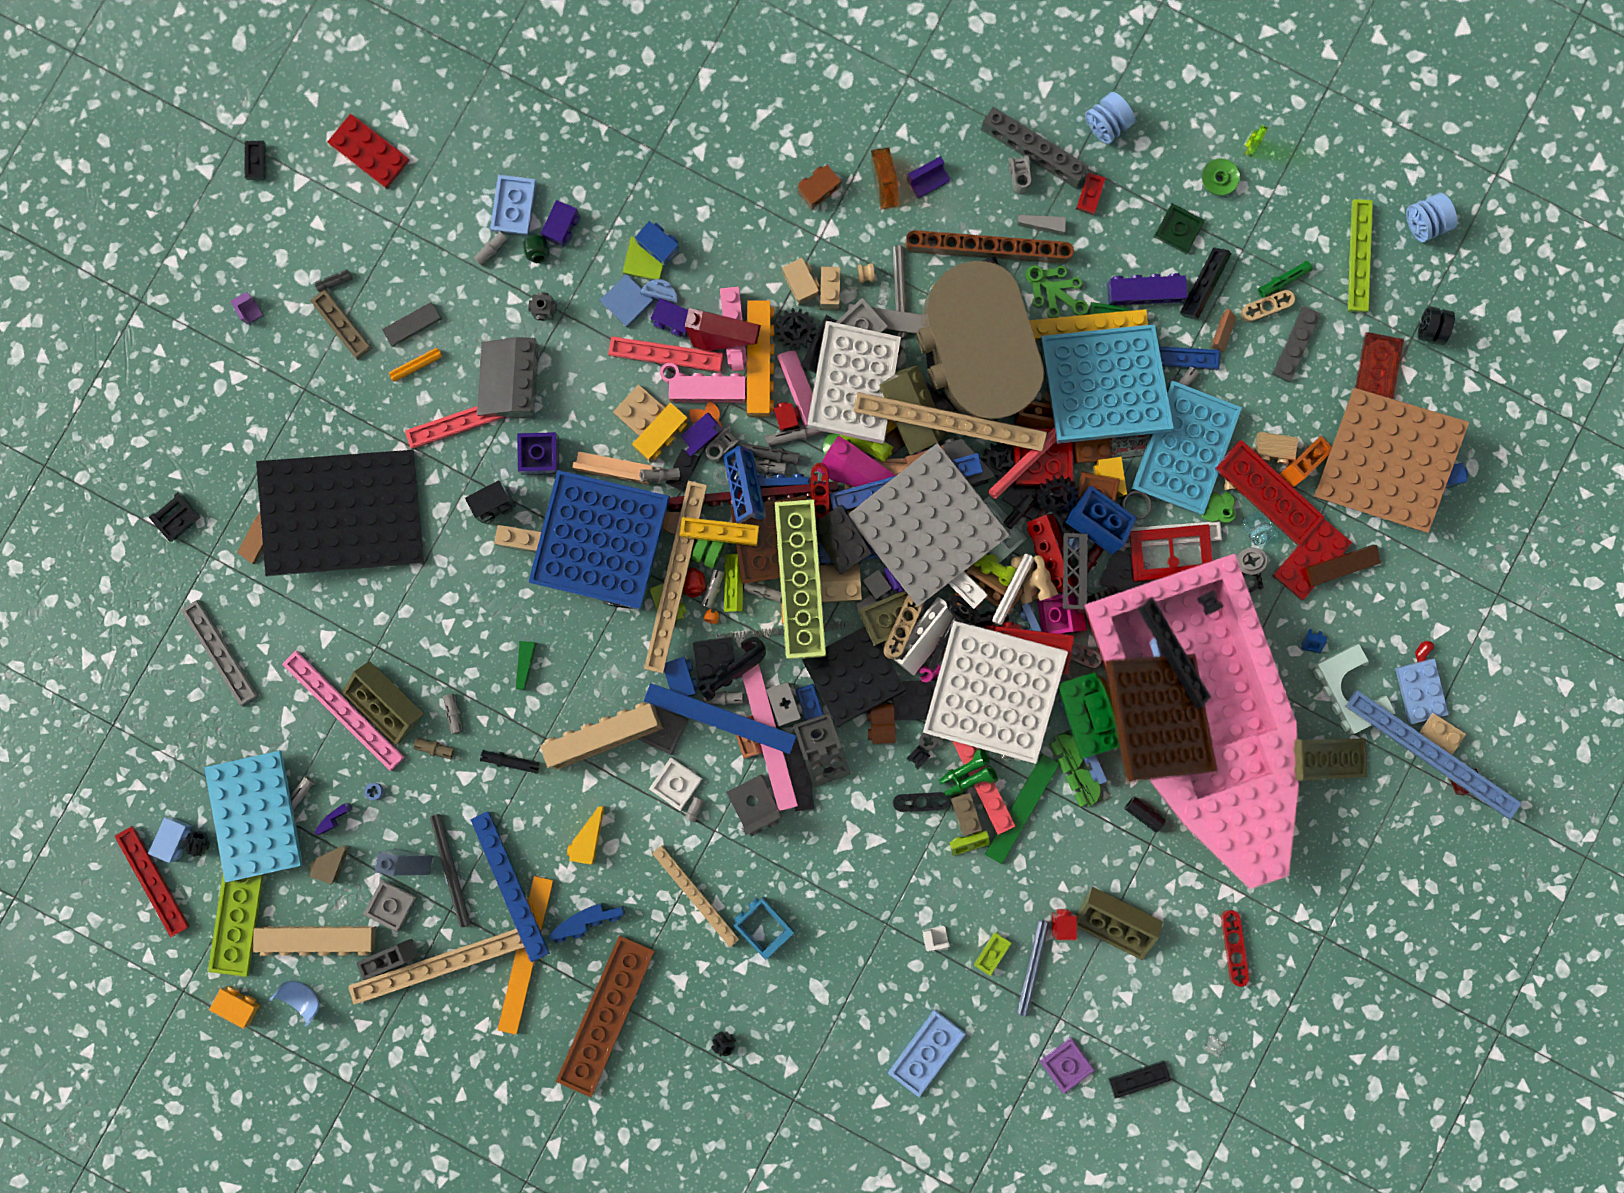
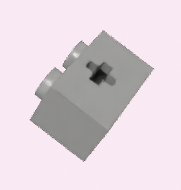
M786 682L766 689L779 726L801 719L800 715L803 712L800 703L796 704L793 698L797 696L793 685L789 686V683ZM786 698L787 701H791V704L788 705V709H785L784 706H780V704L782 703V699Z

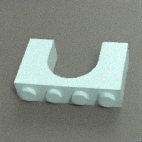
M1360 644L1352 645L1313 665L1315 677L1321 680L1324 686L1322 687L1323 692L1328 698L1330 697L1333 703L1331 705L1332 709L1341 718L1340 724L1348 734H1355L1371 726V724L1345 707L1348 701L1344 698L1341 691V682L1344 675L1351 669L1368 661ZM1380 696L1372 700L1391 714H1395L1387 696Z

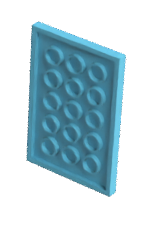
M1170 381L1167 394L1174 429L1172 432L1153 433L1150 435L1131 489L1143 492L1151 497L1196 514L1204 515L1218 476L1215 467L1225 457L1242 407L1178 382Z
M282 751L204 767L225 882L303 866Z

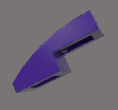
M344 803L328 814L316 828L315 834L321 835L339 826L336 818L353 810L350 803Z

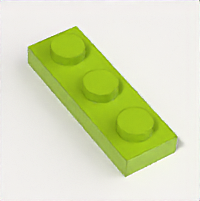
M738 554L725 555L724 612H742L743 584Z

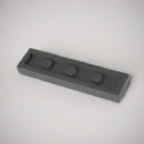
M1306 306L1301 308L1272 372L1273 376L1286 382L1292 380L1321 313Z

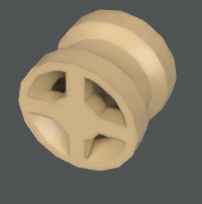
M869 263L867 266L858 265L860 284L865 281L875 282L873 263Z

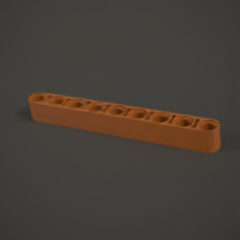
M918 230L910 231L906 235L905 240L906 249L916 253L982 258L996 256L997 259L1060 264L1069 262L1074 253L1072 244L1062 241ZM911 238H916L919 241V243L913 245L909 242V240ZM933 239L937 242V245L931 246L928 244V241ZM953 241L956 246L951 248L947 245V242ZM971 242L975 245V248L969 249L965 244ZM991 244L994 249L987 250L984 245ZM1005 245L1011 246L1012 251H1011V252L1005 251V250L1003 249V246H1005ZM1029 247L1031 252L1025 253L1022 248ZM1047 248L1050 251V254H1043L1041 252V249ZM1060 250L1068 251L1069 255H1061Z

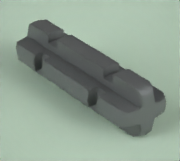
M346 269L341 271V274L336 273L324 278L323 281H316L315 287L318 292H322L327 287L330 289L342 284L343 281L351 280L352 275Z

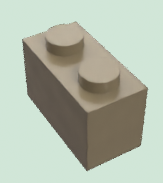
M967 792L950 798L962 836L981 831L982 828L971 794Z

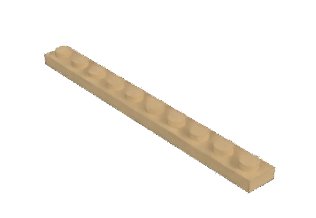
M857 392L853 412L1038 451L1043 450L1047 434L1046 431Z
M692 481L687 483L644 669L664 674L695 539L680 537L682 517L700 519L707 485Z
M517 929L349 985L353 1005L524 948Z

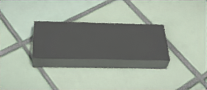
M430 302L383 328L382 331L393 347L442 319L434 304Z

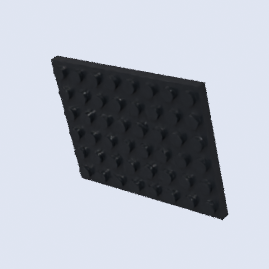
M414 450L256 461L266 577L424 563Z

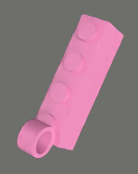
M739 287L720 288L723 316L743 320ZM746 346L726 349L729 368H732V371L744 370V366H747Z
M666 363L660 369L662 380L669 384L670 402L708 403L710 401L712 403H746V378L742 374L734 373L731 376H723V374L714 373L712 376H704L701 373H694L693 376H685V374L679 372L678 367L673 363ZM668 368H673L676 371V375L671 379L664 377V372Z

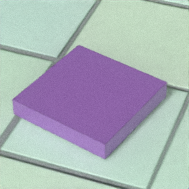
M1071 1037L1039 1060L1063 1094L1095 1071Z

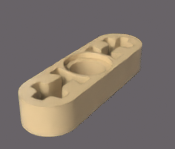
M1284 290L1247 304L1241 310V317L1245 322H1253L1280 312L1293 305L1295 296L1291 291ZM1283 295L1285 298H1289L1287 303L1284 301L1277 305V301H1280ZM1264 302H1270L1273 309L1266 311L1263 308ZM1258 308V310H1259L1258 312H1255V313L1252 315V317H1251V315H1247V314H1246V312L1248 311V309H1249L1250 311H1253V310H1256V309Z

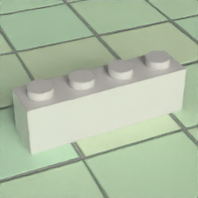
M937 597L912 629L902 654L893 659L913 676L935 650L936 645H939L937 643L940 641L939 638L943 636L953 618V615L947 608L946 601Z

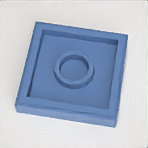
M626 274L600 299V302L627 328L653 300L648 296L641 295V288Z

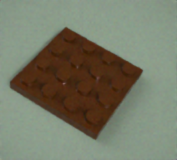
M807 496L763 502L765 518L758 520L751 517L741 523L759 526L757 546L736 544L742 584L780 578L775 502L807 500ZM745 505L741 510V515L746 513ZM731 507L732 523H736L734 509Z

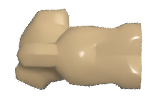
M1039 555L1034 556L1035 562L1033 561L1022 583L1024 593L1019 597L1020 604L1032 602L1034 599H1048L1058 594L1056 587L1051 581L1050 572L1045 568V561ZM1023 556L1012 558L1011 566L1016 570Z

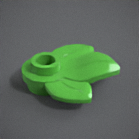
M1225 492L1222 496L1217 493H1211L1207 504L1208 507L1205 509L1204 515L1200 516L1209 522L1231 523L1236 517V511L1233 508L1235 504L1234 497L1229 492ZM1227 511L1230 515H1224L1223 512Z

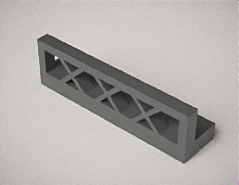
M1064 533L1063 610H1077V613L1084 614L1086 612L1084 605L1087 604V534ZM1068 539H1077V548L1075 550L1068 545ZM1072 555L1077 559V567L1075 569L1068 564V559ZM1072 574L1077 577V585L1074 588L1068 583V578ZM1072 593L1077 597V605H1067V597Z

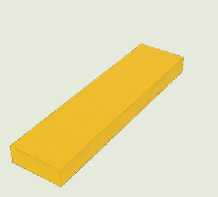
M682 517L680 537L757 546L759 526Z

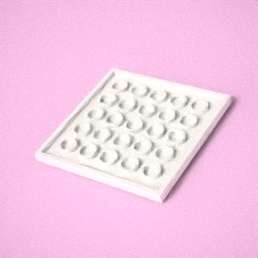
M954 620L923 733L1036 764L1068 651Z

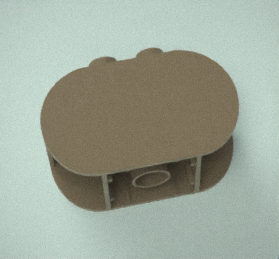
M971 261L949 269L938 279L929 292L922 311V324L924 328L918 329L919 332H916L921 353L931 352L935 365L927 369L934 391L943 389L947 401L961 414L989 420H997L1012 415L1025 408L1036 397L1041 388L1044 375L1042 361L1018 284L1006 269L991 262Z

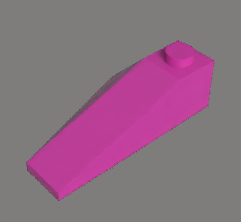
M839 435L821 462L828 467L830 480L853 487L896 476ZM821 468L817 469L821 474L825 473L821 471Z

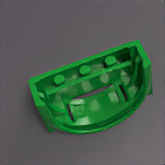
M1093 672L1059 683L1057 690L1080 759L1120 747L1110 687L1107 682ZM1095 690H1098V691H1099V692L1092 693V694H1089V695H1086V696H1085L1086 693H1089V692H1092V691H1095ZM1084 701H1085L1086 707H1087V709H1088V712H1089V715H1090V718H1091V721H1092V725H1093L1094 730L1092 729V726H1091V723H1090V720H1089V717H1088V714H1087V711H1086V708H1085V705H1084ZM1112 729L1110 732H1106V733H1103V734H1100V735L1098 734V733H1101V732H1104V731H1107V730Z

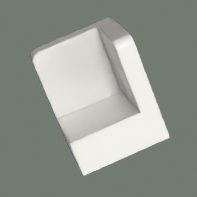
M945 926L922 930L926 951L950 947Z

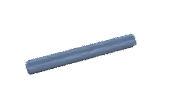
M1045 920L1038 921L1017 1013L1021 1016H1028L1049 927V922Z

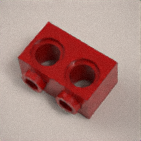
M1057 909V912H1052V936L1056 940H1077V916L1068 909Z

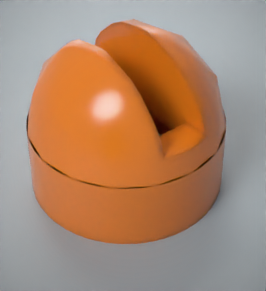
M709 609L705 612L703 620L711 624H718L719 612L715 610L712 613V609Z

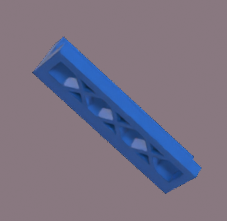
M739 445L723 455L736 523L741 524L751 517L762 520L766 517L753 450ZM736 456L735 463L732 466L731 458ZM737 471H738V472H739V478H738L737 482H735L734 477H735V475H736V473H737ZM742 488L743 493L741 498L738 499V492ZM743 505H745L746 513L741 515Z

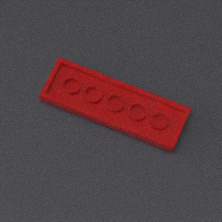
M1239 440L1215 467V470L1296 545H1301L1324 518L1313 505L1242 440Z

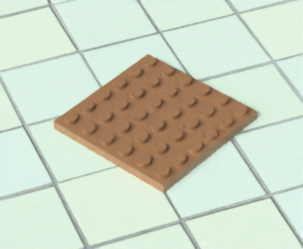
M1353 388L1314 497L1429 533L1469 422Z

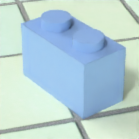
M164 817L148 854L168 863L176 862L183 854L182 848L185 838H189V834L192 833L190 831L192 825L173 817Z

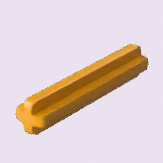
M435 348L390 371L389 376L392 381L396 382L442 358V353L438 348Z

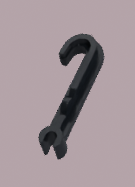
M751 637L741 642V647L747 652L730 664L727 670H719L716 675L717 677L710 682L702 681L698 684V689L707 701L715 697V691L722 686H730L733 681L732 679L739 678L765 658L766 647L759 638Z

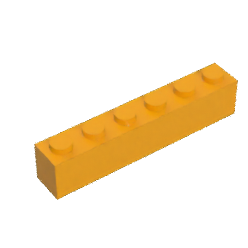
M747 301V322L761 325L757 344L747 346V417H770V411H774V400H770V393H774V381H770V374H774V362H770V355H774V344H771V337H774V325H771V318H774V307H771L770 301Z

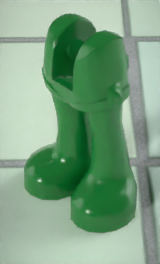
M983 749L977 750L971 761L957 769H950L947 774L939 779L940 785L948 783L952 779L957 784L944 792L946 796L962 794L967 788L980 782L993 784L998 781L997 773L991 766L964 780L962 779V776L989 764V757Z

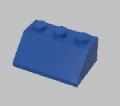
M1090 485L1075 504L1076 506L1072 508L1066 523L1081 534H1087L1088 539L1112 555L1124 547L1137 517Z

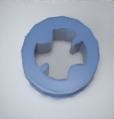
M370 783L365 787L364 794L369 800H379L383 797L384 789L381 784ZM376 786L378 794H375L374 797H372L371 795L373 793H370V789H374V787Z

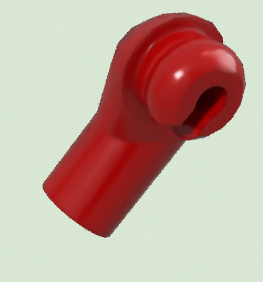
M1424 641L1415 651L1417 662L1427 660L1426 657L1434 649L1433 642Z

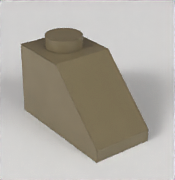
M341 846L313 860L309 869L311 871L309 877L331 885L337 883L350 846Z

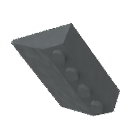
M514 337L481 342L477 416L534 418L539 346L535 338Z

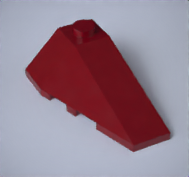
M689 308L685 328L694 348L715 351L717 349L757 344L761 325Z

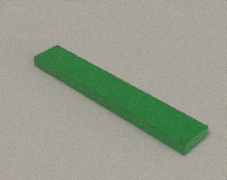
M1044 754L1040 756L1009 810L1015 827L998 835L996 833L985 855L1000 864L1003 863L1059 766L1058 762Z

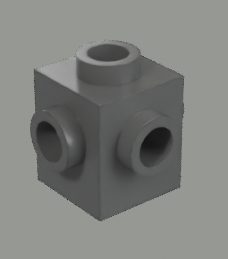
M539 292L538 295L532 294L528 310L536 320H553L554 313L557 310V303L549 293Z

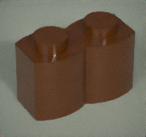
M894 704L879 705L868 711L867 721H871V729H868V740H872V744L896 743Z

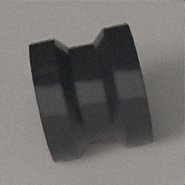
M918 745L906 759L909 762L912 761L915 764V768L919 769L931 755L922 751V747Z

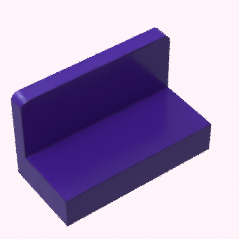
M939 156L908 173L907 181L917 198H921L948 183L950 178L944 169V161Z
M706 413L681 435L682 439L689 446L685 450L689 456L697 453L723 430L710 413Z

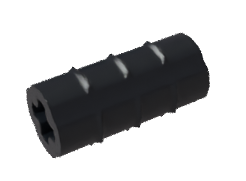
M1135 796L1129 800L1124 808L1131 816L1137 818L1155 833L1166 822V819L1160 816L1159 813H1156Z

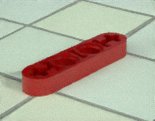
M816 463L811 470L812 500H814L815 522L830 512L829 470L824 463ZM818 468L825 472L822 474V481H818V473H815ZM822 486L825 488L826 493L818 495L815 492V488ZM824 505L826 512L818 513L816 506Z
M1225 910L1221 915V924L1229 978L1234 985L1243 987L1249 982V972L1241 918L1236 911ZM1230 913L1235 917V920H1232V925L1237 927V930H1227V927L1231 928L1230 922L1226 921ZM1231 933H1237L1239 937L1238 942L1235 944L1229 942L1228 938ZM1239 952L1241 954V961L1233 963L1231 959L1232 954ZM1243 966V969L1239 968V973L1241 975H1244V978H1242L1241 982L1239 983V981L1235 979V977L1238 976L1237 969H1233V967Z

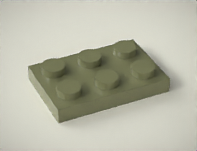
M905 590L858 611L874 646L887 641L904 601L908 596ZM908 611L904 612V619L912 621L913 615ZM920 611V614H919V616H918V618H917V620H916L915 625H916V624L918 623V621L922 618L921 611ZM902 628L896 629L897 636L905 633Z

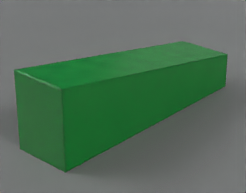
M519 641L516 689L518 690L526 689L536 642Z

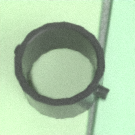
M1133 491L1123 498L1120 506L1126 510L1125 503L1129 496L1141 497L1146 503V511L1143 516L1136 518V521L1149 514L1152 504L1147 494Z

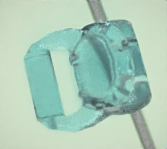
M1260 511L1244 517L1242 521L1243 528L1254 545L1264 544L1276 537V531L1271 525V521ZM1261 518L1265 520V522H1261V524L1251 528L1247 525Z

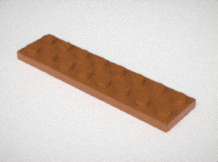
M622 935L618 936L555 1082L592 1097L653 957L654 949Z

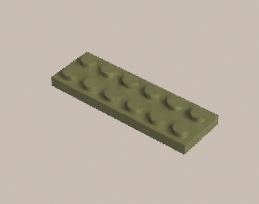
M1366 738L1294 740V772L1296 780L1367 777Z

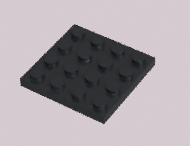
M865 627L825 647L826 657L802 659L837 728L906 692L890 660L885 656L881 644L873 645Z

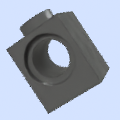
M879 570L862 581L875 600H883L890 595L889 591L892 588Z

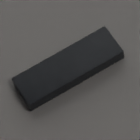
M1163 1060L1110 1077L1108 1080L1116 1099L1169 1082L1171 1078L1166 1063Z

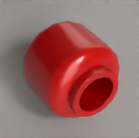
M688 568L683 593L691 598L699 597L706 590L705 575L702 571L697 570V568Z

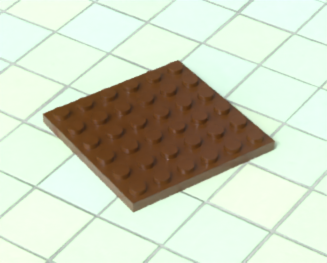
M1186 654L1199 675L1196 655ZM1165 656L1105 661L1127 783L1218 771L1205 704L1201 708H1195Z

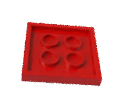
M1032 428L1041 431H1046L1047 434L1052 430L1044 428ZM1056 441L1015 481V485L1040 486V483L1046 484V478L1053 480L1052 477L1054 475L1056 479H1059L1061 475H1063L1064 479L1070 477L1072 482V442L1057 444ZM1014 445V465L1031 449Z

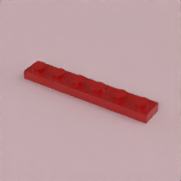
M131 826L115 835L117 843L170 938L189 928L190 925L151 855L148 854V850L135 827Z

